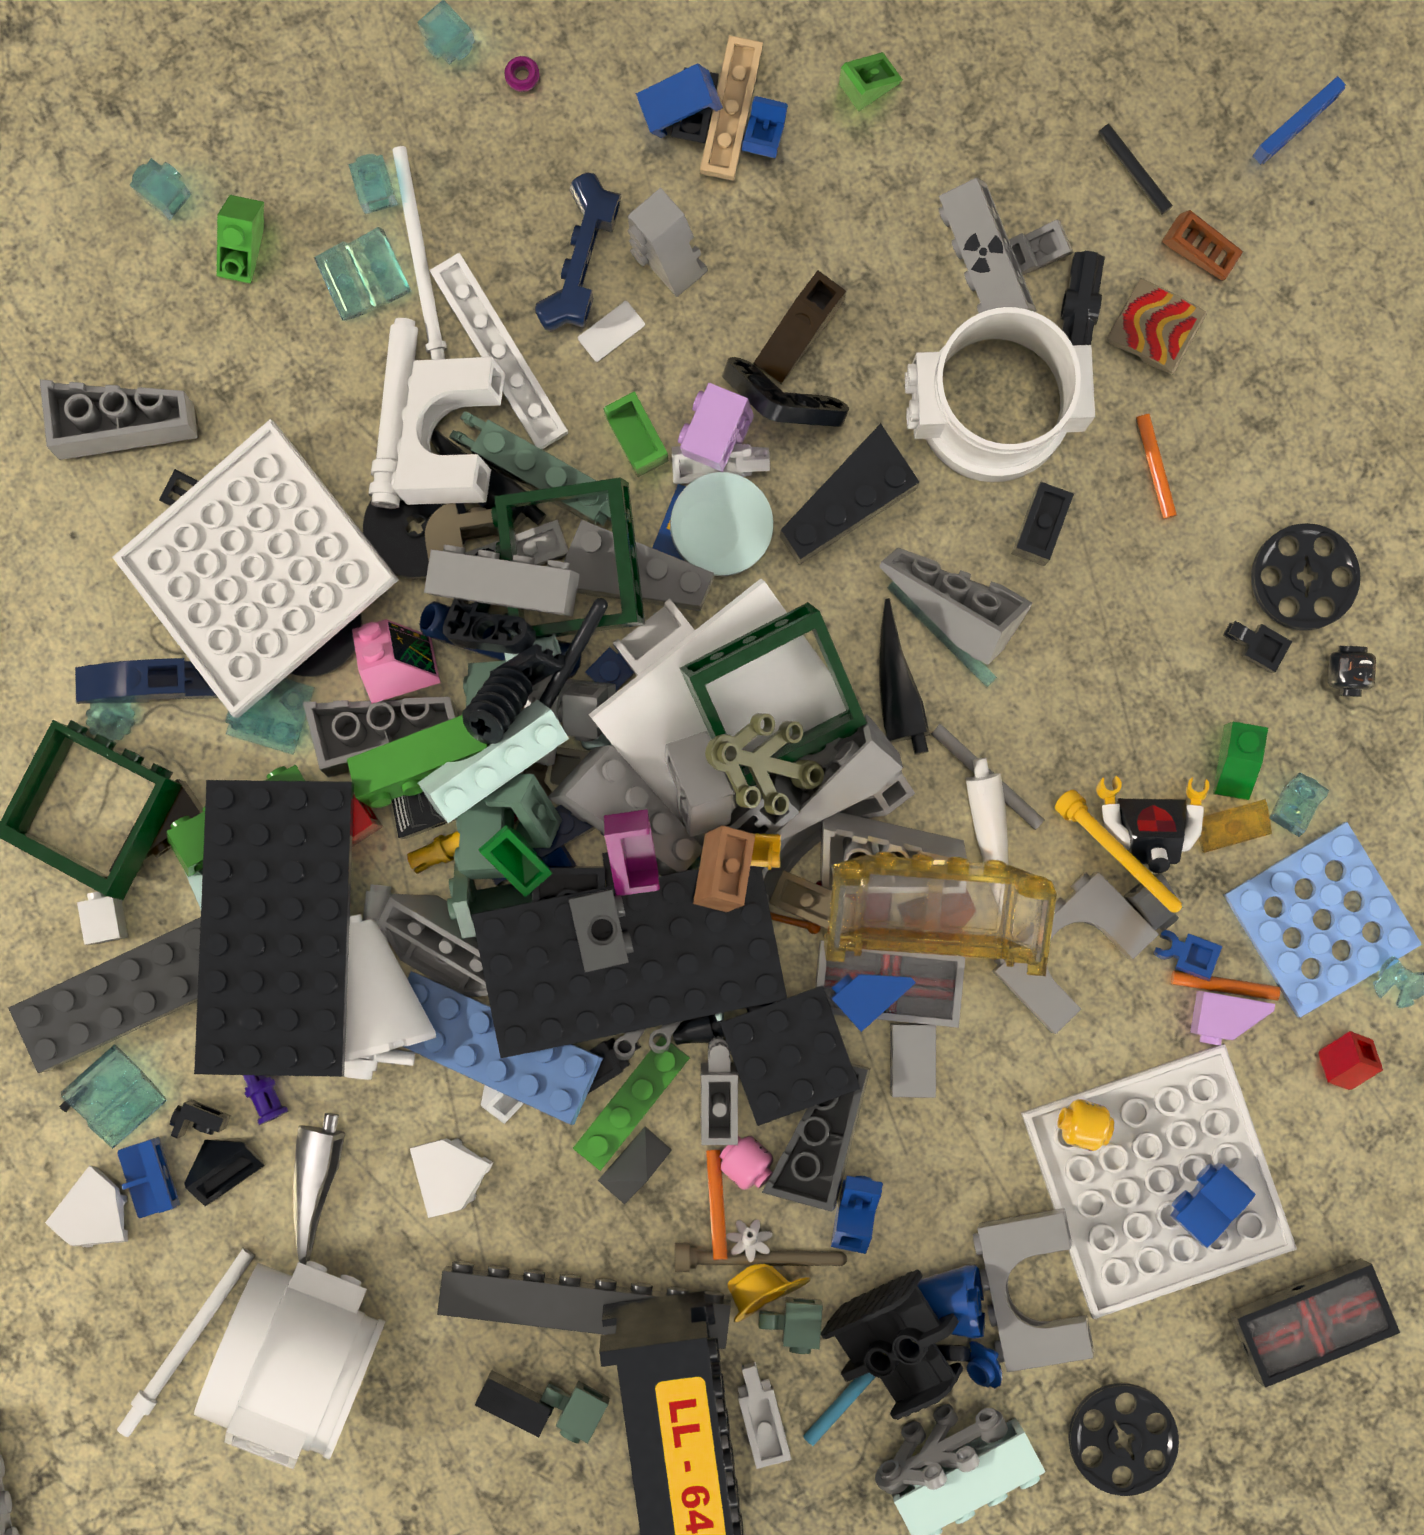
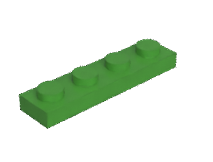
M661 1036L655 1045L664 1046L667 1043L666 1039ZM670 1043L669 1049L664 1053H655L650 1050L573 1149L601 1171L690 1057L673 1043Z

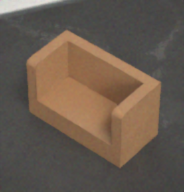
M723 825L705 834L693 904L723 912H729L744 905L756 834Z

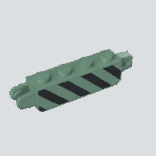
M464 411L460 419L466 425L481 431L476 441L468 438L460 431L453 430L449 436L450 439L470 450L472 454H478L489 467L532 491L596 481L489 419L485 422L469 412ZM608 493L553 501V503L591 524L596 525L598 523L604 526L606 520L611 521Z

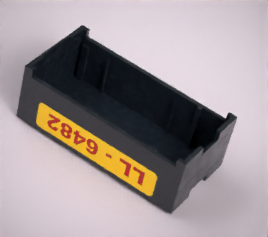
M700 1291L604 1304L602 1313L603 1327L616 1325V1333L601 1335L600 1361L601 1367L617 1365L640 1535H744L738 1482L735 1474L734 1453L730 1437L728 1409L726 1408L723 1373H721L718 1337L711 1338L709 1325L716 1324L713 1302L706 1303L705 1292Z

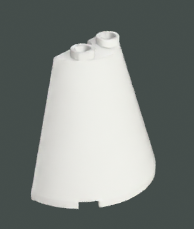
M361 914L350 916L345 1061L436 1038L435 1030L378 926L376 919L362 921Z

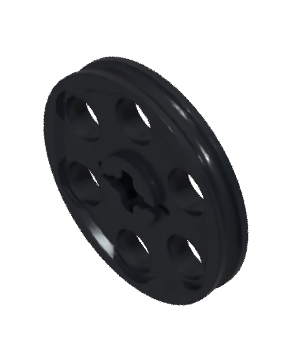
M1296 524L1275 533L1261 546L1252 565L1251 585L1258 605L1273 621L1289 629L1301 631L1315 630L1337 621L1350 609L1360 587V567L1353 549L1341 535L1317 524ZM1289 537L1296 542L1297 551L1293 556H1285L1280 552L1278 545L1281 538ZM1323 537L1331 542L1332 551L1329 556L1323 557L1315 552L1314 542L1317 538ZM1304 566L1307 569V573L1314 576V580L1308 582L1307 588L1304 586V581L1297 578V574L1303 572ZM1271 567L1277 570L1280 578L1276 586L1271 587L1263 583L1261 572L1264 568ZM1343 568L1349 573L1350 581L1346 587H1339L1332 581L1334 569ZM1283 598H1291L1296 602L1297 612L1293 617H1286L1281 614L1279 603ZM1325 598L1331 602L1333 608L1329 617H1321L1315 612L1314 604L1317 599Z
M1114 1383L1094 1390L1080 1402L1070 1421L1068 1443L1075 1465L1092 1485L1109 1494L1132 1496L1151 1490L1167 1477L1177 1458L1179 1435L1173 1415L1155 1394L1138 1385ZM1122 1393H1130L1134 1397L1135 1404L1129 1412L1123 1413L1116 1408V1399ZM1092 1409L1099 1410L1103 1415L1102 1424L1095 1429H1089L1083 1423L1084 1415ZM1153 1413H1160L1165 1419V1425L1159 1432H1150L1146 1428V1420ZM1115 1420L1122 1431L1127 1435L1132 1434V1437L1128 1439V1447L1133 1454V1458H1131L1127 1449L1121 1444L1115 1445L1114 1443L1119 1440L1118 1430L1114 1425ZM1089 1446H1096L1101 1451L1100 1461L1092 1466L1084 1464L1082 1461L1084 1449ZM1150 1450H1159L1163 1454V1462L1156 1469L1147 1468L1144 1463V1457ZM1125 1466L1131 1470V1480L1125 1485H1116L1112 1480V1474L1116 1468Z

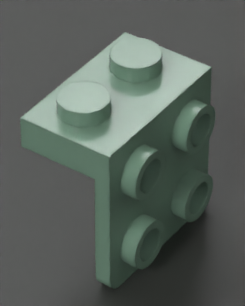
M454 864V878L449 879V890L452 898L447 899V905L451 920L457 919L462 939L476 937L472 918L473 913L532 902V892L524 897L512 884L477 890L474 880L460 873L456 864Z

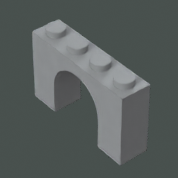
M1087 872L1083 873L1070 886L1074 892L1065 900L1061 897L1057 898L1045 910L1049 915L1039 925L1035 921L1031 923L1019 935L1023 941L1012 950L1008 946L994 959L997 966L992 972L1054 1034H1057L1081 1010L1054 981L1047 967L1046 955L1049 943L1061 928L1076 922L1090 924L1099 929L1127 959H1134L1159 935L1099 872H1093L1090 876Z
M1065 1208L981 1222L977 1228L978 1233L973 1234L976 1254H983L985 1269H980V1275L984 1291L990 1290L993 1304L988 1305V1315L991 1326L998 1327L1000 1340L995 1341V1348L999 1354L998 1362H1005L1006 1371L1013 1372L1092 1359L1094 1357V1346L1087 1315L1053 1321L1034 1320L1017 1309L1008 1290L1009 1274L1020 1261L1035 1255L1071 1249L1072 1240Z

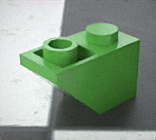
M229 195L217 214V277L251 284L263 236V201Z

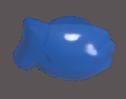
M976 1341L969 1342L971 1348L970 1362H968L966 1368L970 1378L976 1384L983 1387H992L994 1389L1000 1387L1003 1373L1001 1365L997 1360L998 1352Z

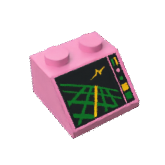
M387 619L369 622L359 628L352 629L358 671L372 704L441 683L433 642L430 637Z

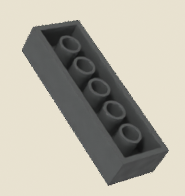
M201 917L8 1007L37 1073L55 1069L197 1002Z

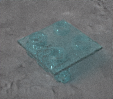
M284 678L238 719L234 718L228 711L225 721L229 724L226 735L294 755L306 718L303 702H311L315 687Z

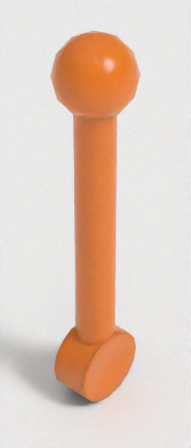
M770 912L772 920L808 929L811 934H817L821 930L820 926L811 922Z

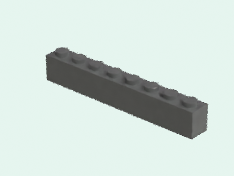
M454 1261L452 1262V1267L446 1266L442 1271L437 1315L607 1335L616 1333V1325L603 1327L602 1313L604 1304L685 1294L689 1290L679 1287H667V1292L652 1291L653 1285L645 1283H631V1288L617 1286V1281L603 1278L595 1279V1284L581 1282L580 1276L560 1274L559 1279L545 1278V1272L537 1270H524V1275L510 1274V1268L503 1266H488V1271L473 1269L474 1264ZM704 1291L706 1303L713 1302L716 1324L709 1325L711 1338L718 1337L719 1349H726L731 1300L724 1299L723 1293Z

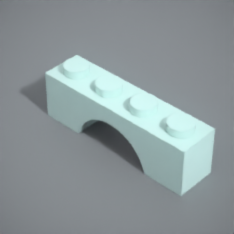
M536 700L515 717V721L509 726V729L503 734L502 739L498 743L491 744L486 749L467 759L445 763L419 781L418 784L436 812L449 823L567 741L569 737L552 710L539 700Z

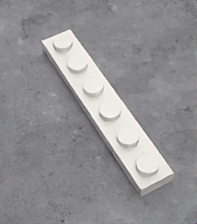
M460 252L430 269L432 277L480 356L493 357L504 371L503 394L534 445L544 449L569 434Z

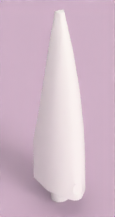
M978 758L973 760L975 776L967 777L966 785L983 864L1000 915L1004 917L1008 915L1009 862L1006 806L1001 773L989 774L987 758Z

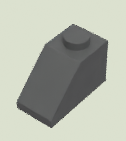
M1162 873L1153 874L1175 895ZM1140 882L1123 896L1154 930L1160 928L1164 931L1179 919L1176 913L1170 912Z

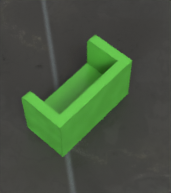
M635 391L603 408L605 417L637 477L669 461L668 453Z

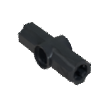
M1075 252L1072 259L1069 287L1065 290L1060 319L1063 320L1062 331L1069 338L1073 346L1091 345L1093 328L1098 321L1102 294H1099L1105 260V256L1098 254V252Z

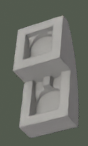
M1058 219L1026 235L1021 233L1009 239L1023 275L1074 253L1062 223Z

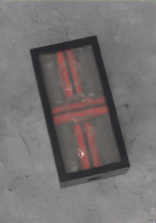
M1361 1258L1228 1312L1255 1380L1265 1388L1400 1333L1373 1265Z

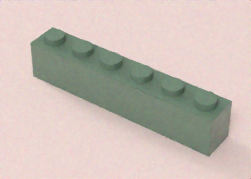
M506 660L468 663V676H465L463 680L466 707L489 678L490 671L505 663ZM482 799L456 818V826L460 837L459 847L455 850L454 858L460 873L471 880L505 878L478 849L505 825L514 829V811L511 807L487 806L484 799Z

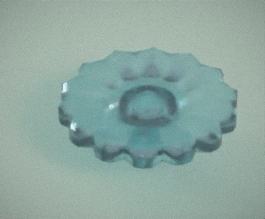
M90 703V709L86 711V716L88 717L86 725L90 727L92 735L99 734L112 741H120L124 738V735L130 734L131 727L135 724L133 719L135 711L131 709V703Z

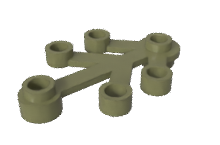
M756 713L752 716L750 723L734 736L721 734L710 740L706 746L705 756L708 763L714 769L725 771L736 793V802L740 807H757L762 795L767 813L783 815L788 811L789 799L785 794L777 793L768 772L791 778L792 783L797 788L814 789L822 783L824 771L816 761L798 760L796 763L770 757L786 743H798L802 739L803 727L797 721L782 722L778 731L752 752L742 750L757 735L768 736L775 729V720L772 715ZM762 720H764V728H763V729H761V721H762ZM792 727V735L790 737L789 730ZM739 765L749 768L757 787L748 786ZM750 792V800L747 802L746 796ZM778 799V807L775 808V801Z

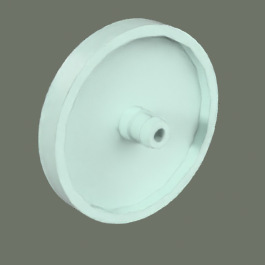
M716 472L695 479L680 493L671 512L670 532L674 546L685 562L713 572L714 576H730L747 570L763 556L772 538L773 515L767 498L753 482L737 474Z

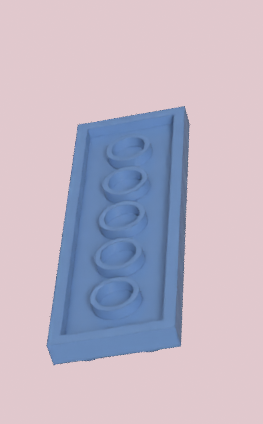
M410 972L408 981L435 1030L436 1038L405 1046V1048L567 1124H575L603 1060L602 1057L574 1044L500 1058L489 1005L419 973Z

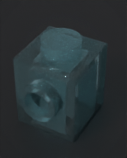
M445 0L438 3L417 22L421 35L426 39L424 42L425 47L436 59L442 57L450 65L454 60H461L466 57L473 48L472 44L475 43L472 29Z
M366 154L358 157L355 163L348 164L364 214L398 205L383 155Z
M152 158L147 164H142L136 169L132 176V182L129 185L137 196L169 221L192 195L185 184L179 180L182 175L167 162H164L161 166Z

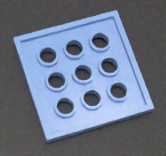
M1343 822L1223 894L1267 969L1280 987L1290 1007L1299 1018L1422 945L1348 822ZM1332 860L1337 861L1343 870L1342 876L1337 881L1328 879L1325 874V867ZM1302 878L1308 880L1312 885V893L1307 899H1301L1295 893V884ZM1350 891L1356 892L1361 898V905L1354 912L1349 911L1344 906V897ZM1270 897L1278 898L1282 904L1281 913L1274 918L1268 916L1264 910V904ZM1320 909L1326 910L1331 917L1330 925L1324 930L1318 929L1313 922L1314 914ZM1368 922H1374L1380 930V935L1374 942H1368L1362 934L1363 927ZM1290 927L1297 929L1301 936L1300 943L1294 948L1287 947L1283 942V934ZM1338 940L1345 941L1350 949L1348 957L1342 961L1337 960L1332 954V946ZM1308 958L1315 959L1319 964V973L1312 979L1306 978L1301 970L1303 962Z

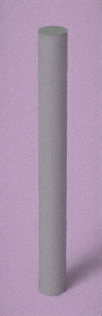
M939 724L931 735L974 773L973 760L978 758L945 727ZM988 768L989 774H995ZM1002 781L1005 803L1036 830L1045 819Z

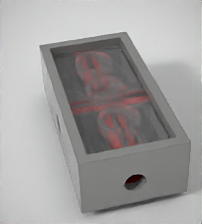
M820 940L815 988L823 985L833 1014L846 1016L830 997L836 993L832 987L847 973L852 978L856 974L908 976L916 983L876 1019L959 1028L966 955Z

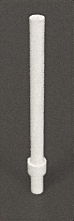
M245 1248L241 1250L144 1391L139 1390L131 1402L133 1407L117 1428L120 1434L129 1437L143 1416L149 1415L157 1404L156 1397L255 1257L249 1250Z

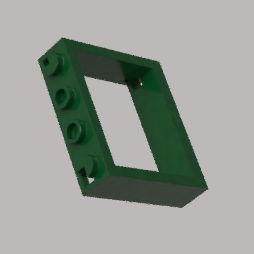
M619 477L495 496L496 506L492 507L491 514L494 527L498 528L500 542L496 543V552L500 553V560L512 561L513 555H517L513 507L608 493L622 613L603 615L594 632L645 625L629 482ZM507 607L508 613L504 615L517 616L525 620L524 609ZM585 618L532 625V627L536 631V638L553 635L555 637L574 635Z
M807 602L679 668L711 739L718 735L726 734V731L705 685L811 630L814 633L846 711L804 732L802 739L798 743H786L770 757L795 763L796 760L807 754L813 755L821 752L826 748V744L838 738L852 736L859 727L867 724L823 617L817 608ZM739 765L748 786H756L749 768Z
M52 720L0 821V839L105 896L124 900L182 784L170 779L173 772L158 764L153 763L151 768L143 765V756L126 748L123 753L114 749L117 744L116 742L99 734H96L94 739L86 735L88 728L75 721L70 720L69 724L65 725ZM73 742L155 784L109 876L27 833Z

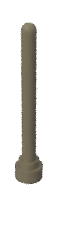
M675 1243V1272H689V1269H696L697 1265L843 1266L847 1262L845 1253L832 1251H770L767 1255L756 1251L753 1262L748 1261L745 1251L736 1256L731 1255V1251H727L728 1259L713 1260V1250H697V1247H690V1243Z

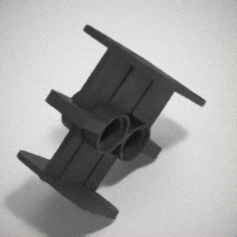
M919 1270L908 1272L904 1276H900L885 1285L882 1284L876 1289L874 1288L867 1293L861 1294L859 1297L852 1298L849 1302H845L827 1321V1324L820 1333L823 1339L835 1336L850 1360L841 1371V1375L846 1382L867 1373L882 1380L896 1402L890 1415L893 1419L897 1420L940 1402L952 1390L963 1371V1366L959 1362L949 1365L935 1344L950 1336L959 1321L954 1313L938 1319L917 1286L923 1277Z

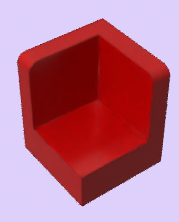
M1352 1031L1344 1034L1318 1053L1327 1082L1348 1090L1356 1088L1383 1071L1373 1039Z

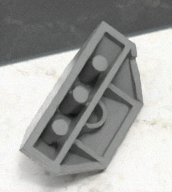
M392 894L377 924L381 931H385L387 939L399 959L436 982L469 997L488 996L477 938L469 937L462 939L457 919L451 920L447 901L438 895Z

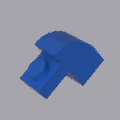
M847 1176L846 1180H843L835 1216L831 1247L863 1254L867 1253L872 1239L875 1212L882 1193V1182L873 1181L867 1176Z

